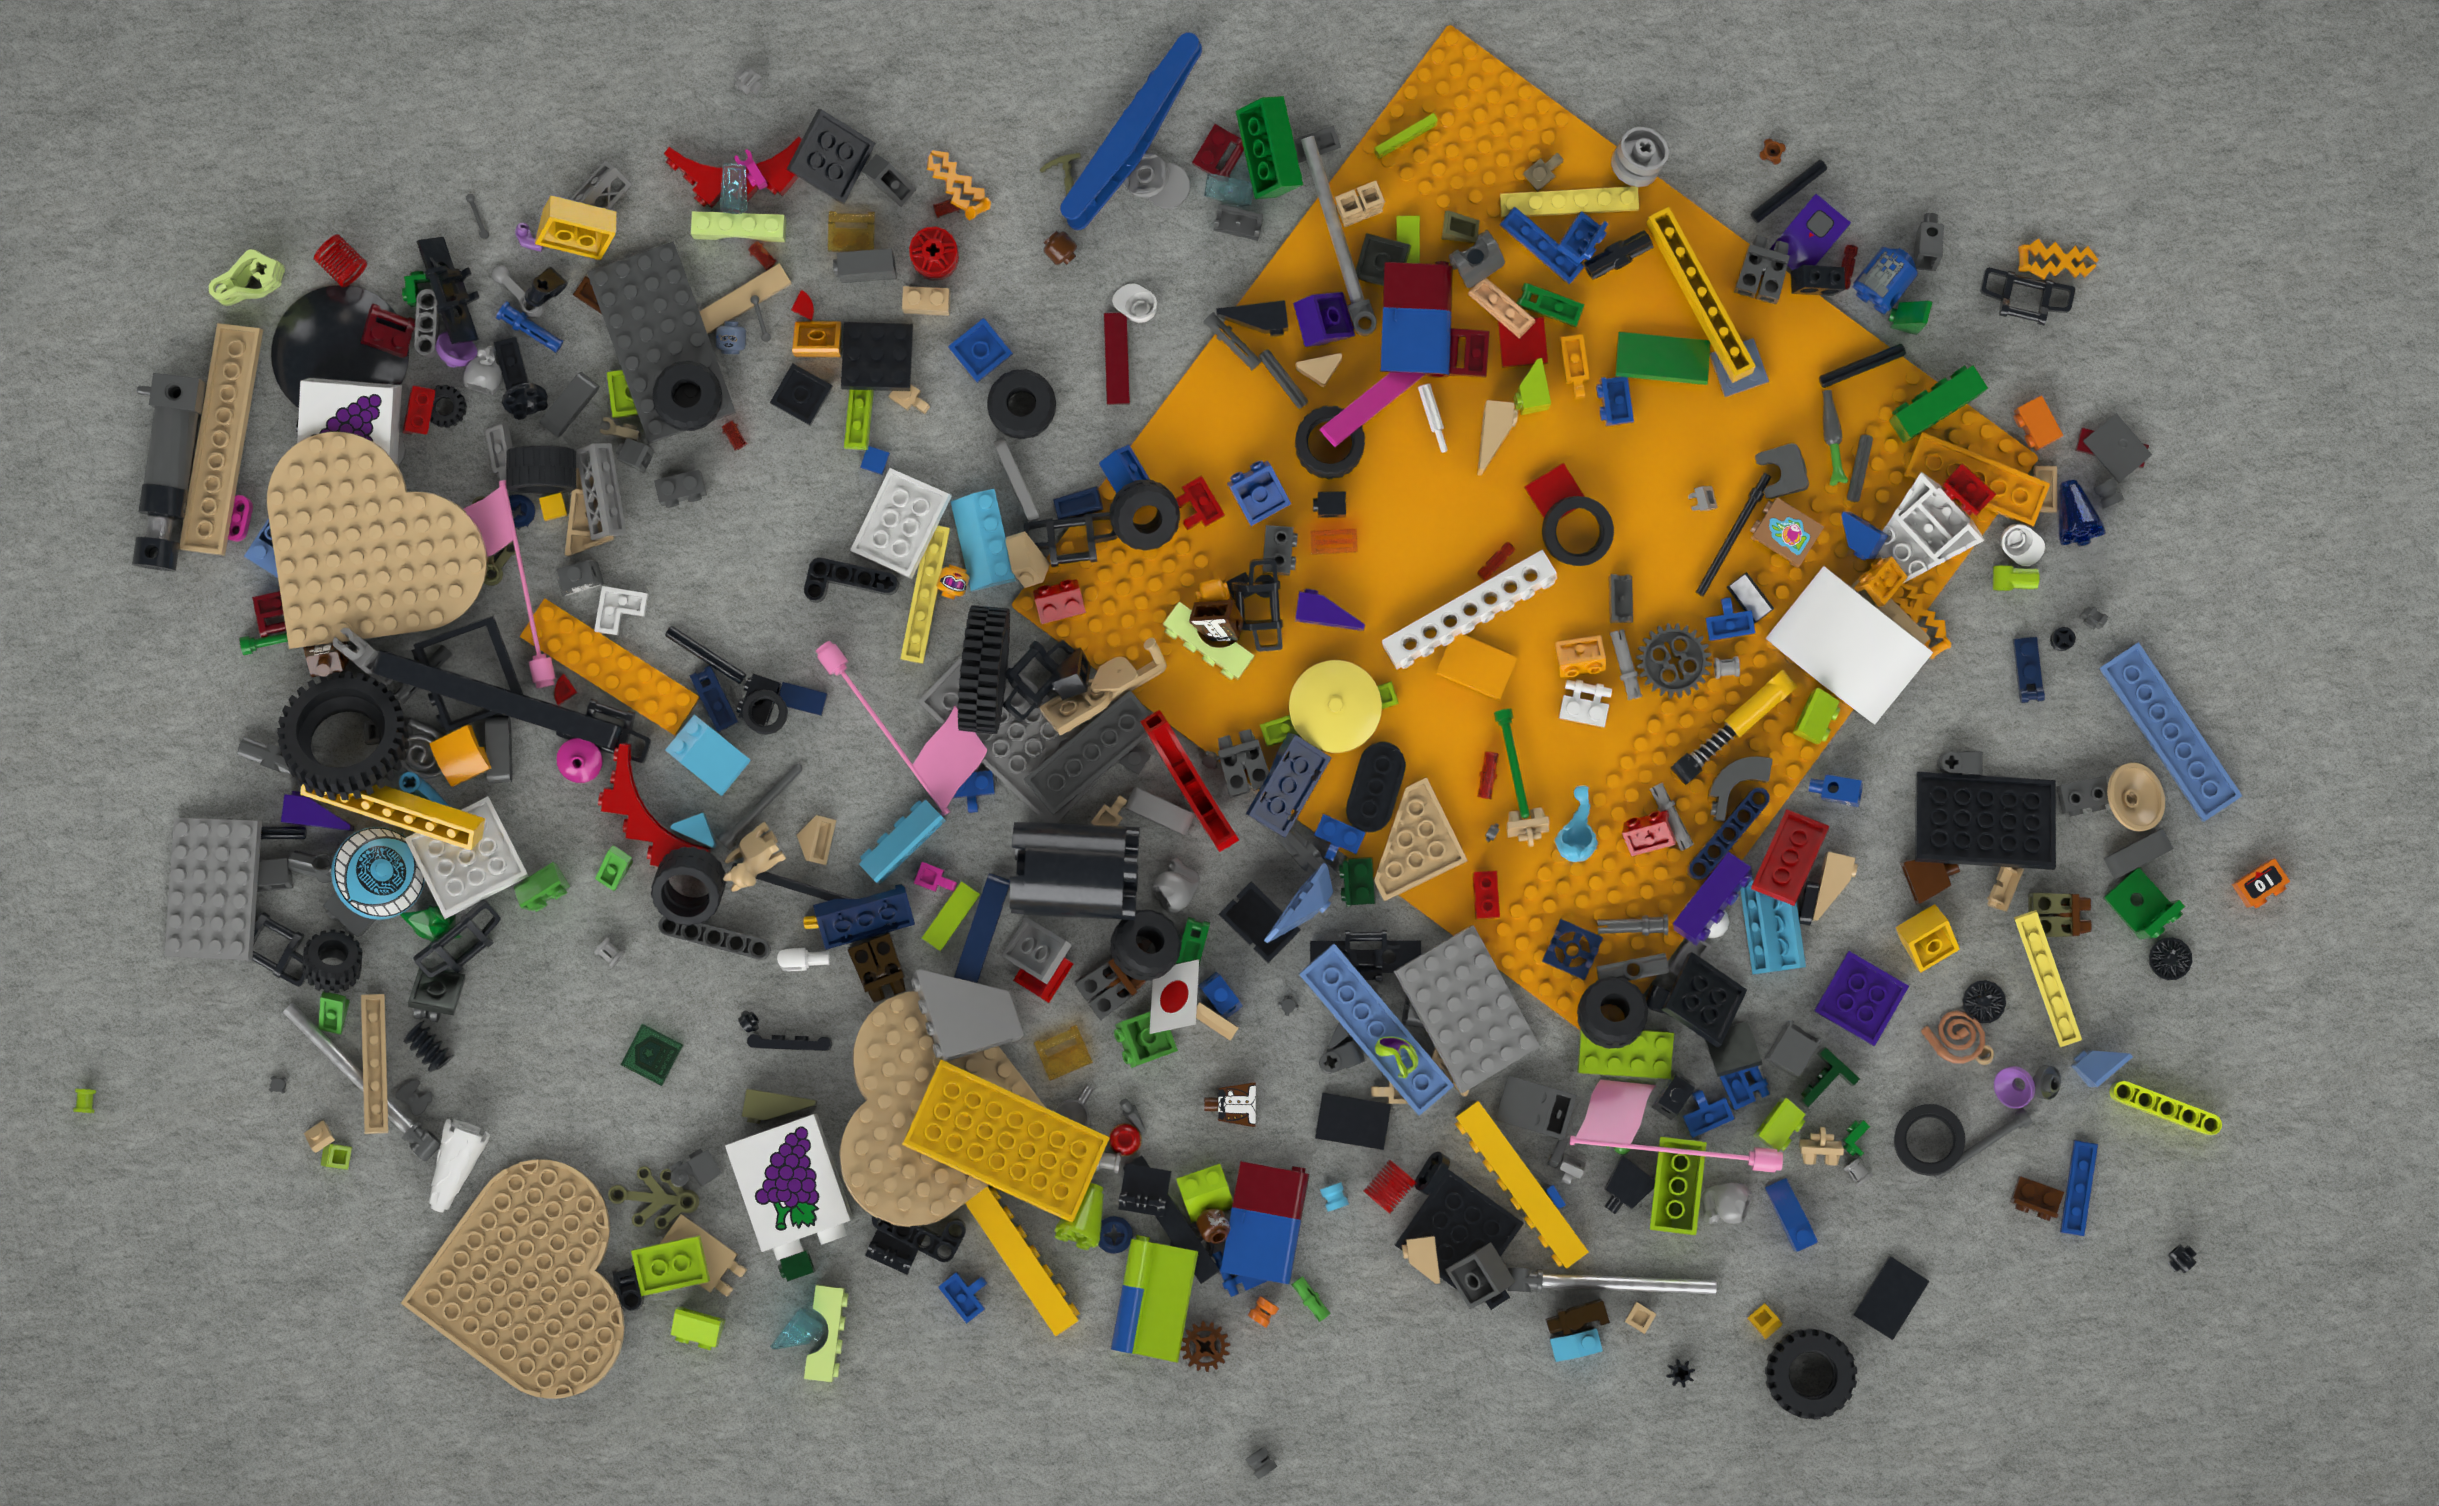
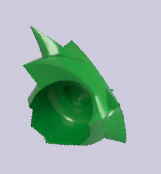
M429 905L427 910L400 914L419 937L429 941L438 940L456 925V915L454 914L445 919L438 906Z

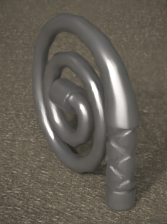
M412 717L409 721V727L434 736L436 739L445 736V733L439 728L429 726ZM421 734L409 735L408 738L409 742L417 739L428 743L434 741L430 737ZM421 743L410 745L406 751V760L417 770L425 771L437 763L434 756L433 760L426 765H419L411 758V752L415 748L422 749L418 753L417 761L425 763L427 759V748ZM400 760L403 769L419 775L420 778L429 779L442 774L441 769L428 774L419 773L412 770L405 761Z

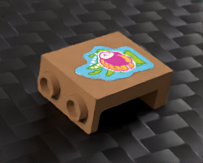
M1777 497L1774 502L1769 500L1762 511L1765 513L1762 521L1757 520L1751 528L1750 532L1753 535L1750 539L1759 541L1789 560V564L1798 568L1824 526Z

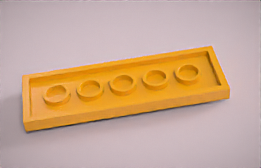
M1924 432L1920 433L1904 476L1917 480L1920 473L1923 472L1945 489L1942 484L1963 463L1996 493L1994 498L1984 508L2030 527L2035 525L2050 483Z

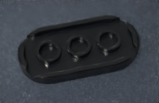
M1378 742L1364 750L1347 801L1346 814L1349 822L1356 829L1366 833L1379 831L1388 824L1406 768L1404 756L1399 748L1391 743Z

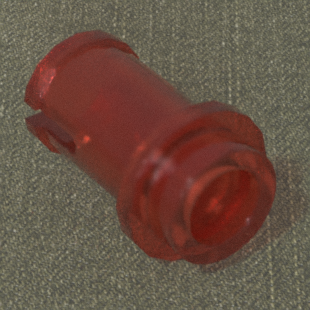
M951 199L933 204L937 218L956 211L960 213L961 209L951 204Z
M756 241L749 247V255L751 257L754 256L767 271L777 260L763 247L764 243Z
M732 420L722 426V434H726L734 451L745 447L747 442L738 429V423L735 424Z

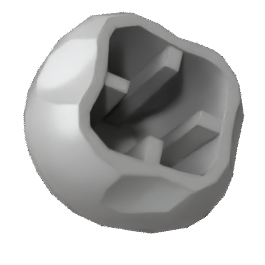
M493 346L479 349L478 357L471 360L467 365L463 378L466 388L487 395H494L497 392L502 380V370L495 360V348Z
M1178 857L1170 861L1171 864L1168 866V871L1163 872L1157 877L1152 888L1164 910L1171 913L1178 912L1187 907L1193 899L1200 882L1198 872L1183 865Z
M1738 1182L1723 1183L1706 1189L1702 1194L1705 1207L1703 1222L1712 1224V1222L1716 1223L1720 1219L1730 1224L1743 1222L1752 1199V1192L1747 1186Z

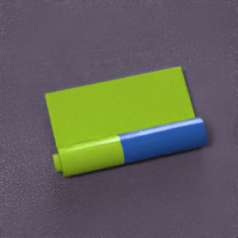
M1136 1235V1239H1131L1111 1350L1178 1363L1198 1251L1149 1242L1150 1237Z

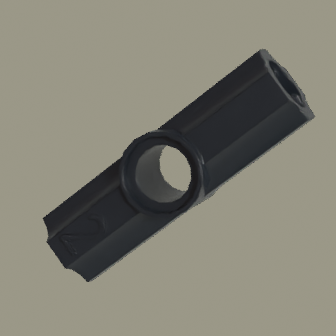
M1643 230L1624 241L1620 240L1604 249V252L1592 257L1583 264L1589 277L1594 280L1613 269L1618 270L1628 265L1634 258L1653 249L1654 246L1649 235Z

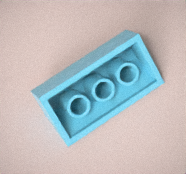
M995 489L973 493L951 501L965 568L970 577V590L975 591L1015 582L1016 579L1011 570L1005 541L1006 536Z
M927 800L916 802L910 809L912 813L906 819L902 816L893 825L895 829L890 834L886 832L877 840L879 845L873 851L869 848L860 857L862 861L859 865L877 884L880 885L946 821Z

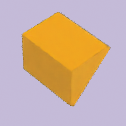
M841 321L795 322L792 346L794 356L841 357Z

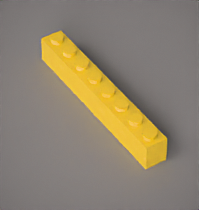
M1667 207L1649 216L1646 225L1731 382L1734 383L1752 374L1756 365L1671 209Z
M304 784L301 786V795L468 850H472L483 838L485 818L388 786L379 789L377 785H374L372 787L374 793L368 795L366 790L360 792L362 798L355 799L354 794L351 793L349 794V800L343 801L340 794H337L336 800H330L326 792L322 798L316 795L315 790L310 793L305 789Z
M1476 1101L1455 1117L1457 1120L1455 1126L1462 1135L1467 1133L1470 1137L1469 1145L1476 1154L1480 1152L1485 1160L1482 1163L1490 1173L1494 1170L1499 1177L1496 1182L1503 1191L1508 1190L1513 1196L1509 1200L1517 1210L1522 1209L1526 1214V1217L1523 1219L1531 1230L1535 1227L1540 1233L1537 1237L1544 1248L1549 1246L1554 1254L1551 1257L1557 1266L1563 1265L1567 1269L1589 1253L1480 1102Z
M987 1186L965 1204L1056 1337L1079 1321L1077 1316L1080 1312L1073 1302L1068 1304L1064 1298L1067 1293L1061 1284L1055 1285L1051 1279L1054 1274L1049 1266L1040 1263L1038 1257L1041 1256L1033 1244L1031 1246L1028 1245L1025 1240L1028 1236L1021 1225L1015 1226L1011 1220L1014 1218L1008 1206L1002 1207L998 1201L1001 1198L995 1187L990 1188Z

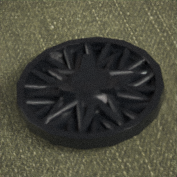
M2174 937L2163 938L2152 946L2149 953V965L2153 973L2159 978L2177 980L2185 976L2190 970L2192 953L2188 945L2182 940Z
M1987 980L1971 984L1964 992L1962 999L1963 1009L1967 1016L1971 1019L1976 1018L1981 1024L1991 1023L1999 1019L2004 1013L2006 998L2002 989L1996 983Z

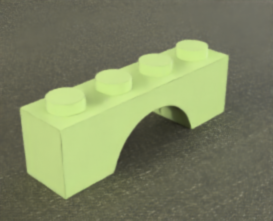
M692 211L691 235L693 239L704 240L739 237L756 239L762 242H785L786 218L784 215Z
M1178 602L1163 623V627L1166 628L1164 632L1173 639L1177 637L1185 642L1183 646L1191 652L1195 653L1196 650L1204 655L1202 659L1212 667L1214 664L1221 667V673L1230 680L1233 677L1238 680L1254 659V655L1236 642L1223 648H1216L1206 644L1200 638L1197 629L1189 622L1192 610Z
M816 1285L813 1309L825 1318L829 1333L825 1345L819 1351L807 1355L804 1379L833 1382L834 1377L839 1375L840 1363H836L837 1354H841L843 1340H839L840 1330L844 1331L846 1317L842 1316L843 1307H847L849 1294L845 1293V1288Z

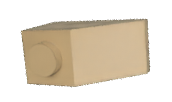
M1025 531L1006 537L1005 541L1012 573L1024 588L1042 583L1050 565V562Z
M1435 1237L1406 1239V1245H1402L1403 1258H1408V1263L1432 1282L1440 1284Z

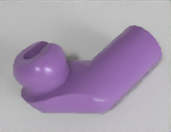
M519 223L515 229V235L520 245L524 248L542 252L544 246L535 244V238L532 237L529 226L526 223Z

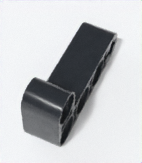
M815 558L809 565L804 593L811 602L819 603L825 599L829 583L882 595L895 594L899 588L897 578L889 572L826 558ZM819 563L826 565V571L822 575L815 574L814 572L815 566ZM842 568L849 571L848 577L844 580L837 578V572ZM864 573L871 575V582L867 585L860 584L859 582L860 576ZM876 575L879 576V581L887 582L890 579L894 585L889 586L888 590H885L883 584L877 583V588H874ZM813 586L821 587V593L817 597L809 595V590Z
M872 1216L874 1227L940 1262H948L954 1257L966 1233L965 1223L961 1219L956 1218L946 1224L941 1235L922 1225L910 1226V1232L906 1235H901L897 1231L898 1225H893L891 1230L889 1229L890 1223L884 1221L880 1224L878 1222L879 1218ZM953 1224H958L962 1228V1233L958 1236H953L949 1232V1227ZM921 1234L928 1235L931 1240L930 1244L927 1246L920 1245L917 1239L918 1236ZM941 1245H948L951 1248V1254L946 1257L941 1256L938 1248Z

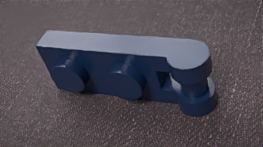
M2037 637L2013 639L2020 702L2028 703L2029 700L2044 701L2045 693L2042 683ZM2034 684L2035 690L2028 691L2027 685Z
M710 665L698 674L695 672L689 675L718 733L739 723ZM709 678L711 684L703 687L701 682Z

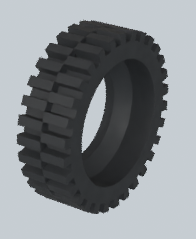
M971 605L969 609L959 679V731L987 734L998 733L1007 679L1004 673L1008 667L1010 643V609Z
M345 671V678H341L339 672H333V679L327 680L326 676H319L321 682L318 684L312 679L307 682L308 690H305L302 686L297 690L299 698L293 695L289 698L291 707L284 706L282 710L284 717L280 716L278 721L280 728H277L278 743L292 777H295L300 786L304 784L308 792L312 793L315 790L316 795L322 798L326 792L330 800H336L337 794H340L342 801L349 800V794L353 793L355 799L362 798L360 792L366 790L368 795L374 793L372 788L374 785H377L379 789L385 786L383 780L385 777L391 781L395 777L392 769L400 771L402 768L400 760H406L407 754L405 749H409V731L398 699L395 698L391 690H387L385 684L381 682L378 685L376 678L371 676L367 681L362 673H358L355 679L352 672ZM342 712H356L367 716L376 724L380 732L379 746L369 757L357 764L347 767H328L321 765L312 754L311 742L315 730L324 720L332 715Z

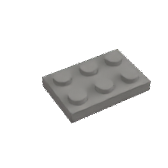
M1025 917L1001 956L1045 984H1048L1072 944Z

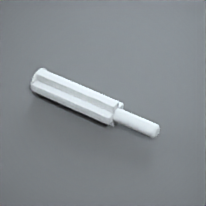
M1431 384L1421 385L1418 389L1431 431L1436 434L1441 452H1447L1448 449L1442 433L1444 426Z

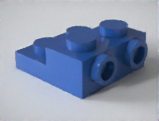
M1260 460L1250 466V471L1244 474L1242 471L1233 474L1230 477L1231 481L1227 483L1250 526L1291 504L1268 461L1263 463Z

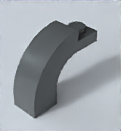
M1746 757L1734 761L1721 770L1712 782L1708 797L1717 798L1716 802L1712 801L1710 815H1714L1713 821H1725L1729 794L1737 783L1747 780L1763 783L1769 782L1772 758Z

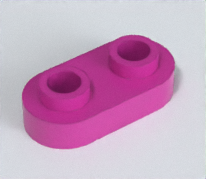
M242 495L235 496L228 536V539L234 542L242 541L247 536L253 511L251 500ZM244 504L245 509L241 512L240 507ZM239 527V533L235 534V529Z

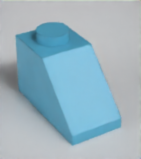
M1595 1327L1550 1339L1556 1362L1603 1351L1598 1331Z

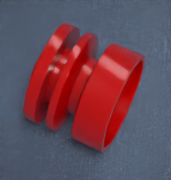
M936 226L926 227L918 231L911 240L909 246L910 259L916 272L923 278L931 281L943 280L951 276L956 270L959 262V251L953 236L948 231ZM933 247H936L938 251L935 253V256H931L930 252H928L932 251Z

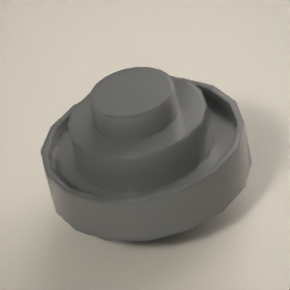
M2041 1066L2033 1077L2035 1094L2040 1099H2054L2061 1086L2059 1070L2053 1066Z

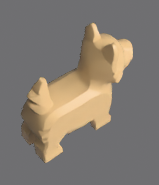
M763 822L754 831L742 838L739 847L729 853L725 860V863H730L738 858H744L743 863H738L737 866H734L723 877L724 881H733L732 892L754 886L757 874L767 871L778 862L786 859L782 851L774 854L779 848L776 845L778 840L772 830L761 836V834L770 829L766 822Z

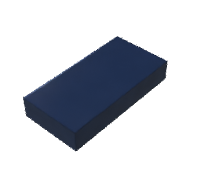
M1097 486L1053 499L1058 519L1081 517L1086 513L1104 510Z
M782 682L779 693L788 708L819 716L823 714L828 695L824 692Z

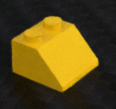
M1935 904L1895 927L1901 943L1920 973L1960 950L1948 919Z

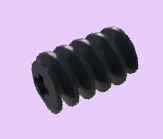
M423 1020L408 1032L403 1042L405 1044L412 1042L410 1050L418 1049L416 1057L425 1056L422 1064L431 1063L428 1071L432 1072L445 1066L455 1055L446 1056L449 1048L440 1049L443 1041L434 1042L437 1034L428 1035L431 1028L429 1026L422 1029V1025L425 1022Z

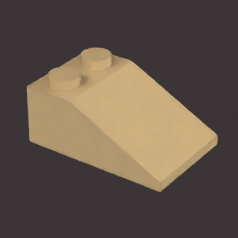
M1486 401L1483 413L1477 475L1484 473L1509 434L1511 427H1515L1518 410L1514 409V403Z

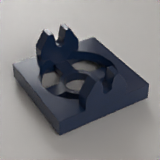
M1560 919L1542 962L1585 980L1598 953L1603 937ZM1575 932L1573 940L1566 943L1559 940L1565 933ZM1582 936L1589 943L1590 953L1581 949L1579 942ZM1569 943H1575L1579 947V952L1576 956H1569L1566 953L1565 949ZM1555 947L1563 949L1565 955L1563 963L1556 957ZM1578 956L1586 959L1580 966L1569 967L1571 960Z

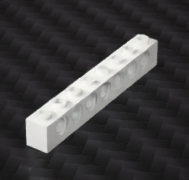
M1541 550L1383 639V647L1396 669L1400 667L1403 669L1414 663V659L1430 655L1434 652V648L1441 644L1443 646L1450 644L1454 641L1455 636L1460 633L1464 635L1471 632L1476 624L1492 620L1495 617L1494 614L1501 610L1503 612L1510 610L1515 606V602L1531 598L1538 589L1549 588L1555 583L1554 580L1557 579V573L1544 551ZM1532 573L1537 576V579L1529 582L1525 580V576ZM1508 585L1517 587V590L1513 593H1508L1504 589ZM1489 596L1497 598L1494 604L1485 603V599ZM1473 607L1477 612L1472 616H1468L1464 613L1467 608ZM1448 619L1457 621L1453 627H1447L1444 623ZM1428 630H1434L1437 633L1431 639L1426 638L1424 634ZM1409 641L1417 644L1412 650H1407L1404 647Z

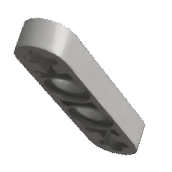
M1004 438L994 441L993 444L1028 521L1033 522L1040 519Z

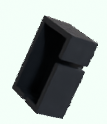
M1251 881L1236 896L1239 901L1236 902L1233 899L1218 915L1249 946L1254 943L1256 946L1253 950L1269 964L1301 929L1295 927L1269 943L1264 941L1283 912Z

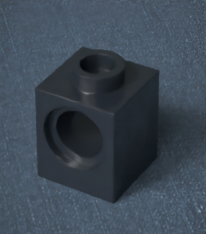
M1318 492L1317 498H1313V512H1318V518L1346 517V492Z

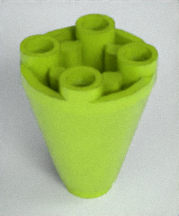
M1094 1183L1089 1184L1074 1221L1069 1222L1061 1218L1056 1225V1239L1068 1242V1240L1076 1243V1247L1083 1250H1089L1090 1247L1095 1248L1098 1246L1103 1210V1187Z

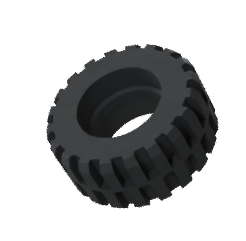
M1800 1329L1792 1334L1785 1335L1779 1343L1777 1342L1773 1346L1774 1349L1768 1355V1364L1765 1367L1766 1385L1771 1392L1770 1395L1781 1408L1800 1418L1816 1420L1821 1419V1417L1832 1416L1835 1411L1845 1407V1402L1853 1396L1851 1394L1853 1388H1856L1855 1374H1857V1367L1854 1365L1855 1359L1852 1353L1849 1352L1844 1342H1841L1836 1336L1825 1331ZM1806 1352L1822 1354L1830 1362L1833 1371L1829 1387L1823 1393L1816 1396H1806L1799 1393L1792 1386L1789 1378L1792 1362L1796 1357Z

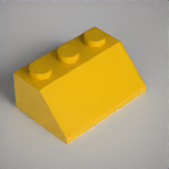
M550 195L542 211L535 244L601 260L616 234V211Z

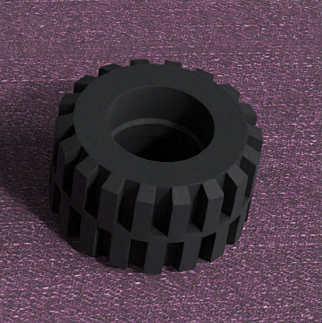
M330 929V932L324 930L320 932V935L314 934L312 940L309 939L306 942V947H304L302 971H304V978L308 979V984L310 986L315 985V989L318 991L324 989V993H329V991L340 993V989L348 990L349 985L354 986L356 979L359 980L363 957L362 948H360L358 940L354 941V936L351 934L345 935V931L338 933L335 932L336 929ZM326 958H337L343 961V963L338 965H329L324 963L322 960Z

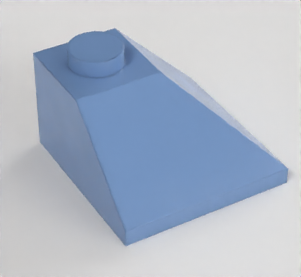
M2083 1050L2074 1058L2075 1063L2071 1066L2088 1087H2098L2133 1056L2130 1053L2088 1051L2086 1053Z

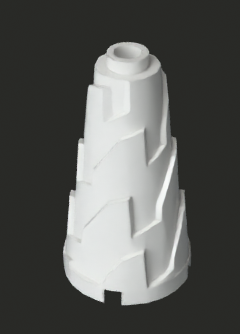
M446 1119L443 1126L442 1140L437 1155V1166L428 1201L431 1204V1209L442 1213L450 1208L456 1194L459 1193L490 1138V1134L486 1131L483 1136L479 1134L481 1128L455 1119L452 1125L451 1120Z

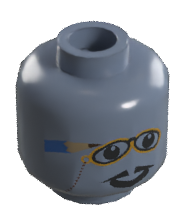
M725 321L723 326L717 327L716 347L721 350L722 354H739L740 351L745 349L746 329L738 326L737 321Z

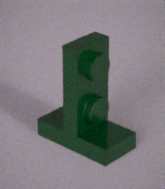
M1823 1047L1817 1055L1830 1068H1823L1816 1076L1818 1081L1813 1086L1809 1084L1801 1092L1800 1095L1803 1097L1799 1101L1805 1107H1810L1838 1075L1850 1086H1854L1860 1080L1826 1047Z

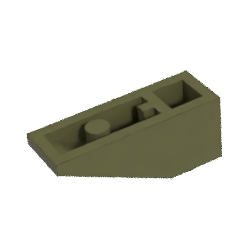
M746 1089L742 1117H747V1122L760 1124L761 1120H769L817 1105V1100Z

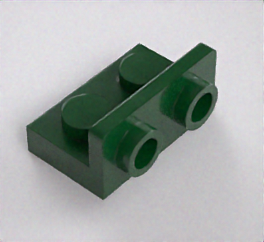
M1373 857L1345 858L1343 865H1339L1340 879L1344 878L1345 887L1341 888L1342 902L1346 901V907L1375 904Z

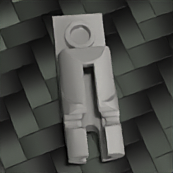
M349 628L340 630L357 648L354 650L348 644H343L336 637L333 639V646L352 660L359 668L387 687L393 681L392 679L372 673L378 651Z

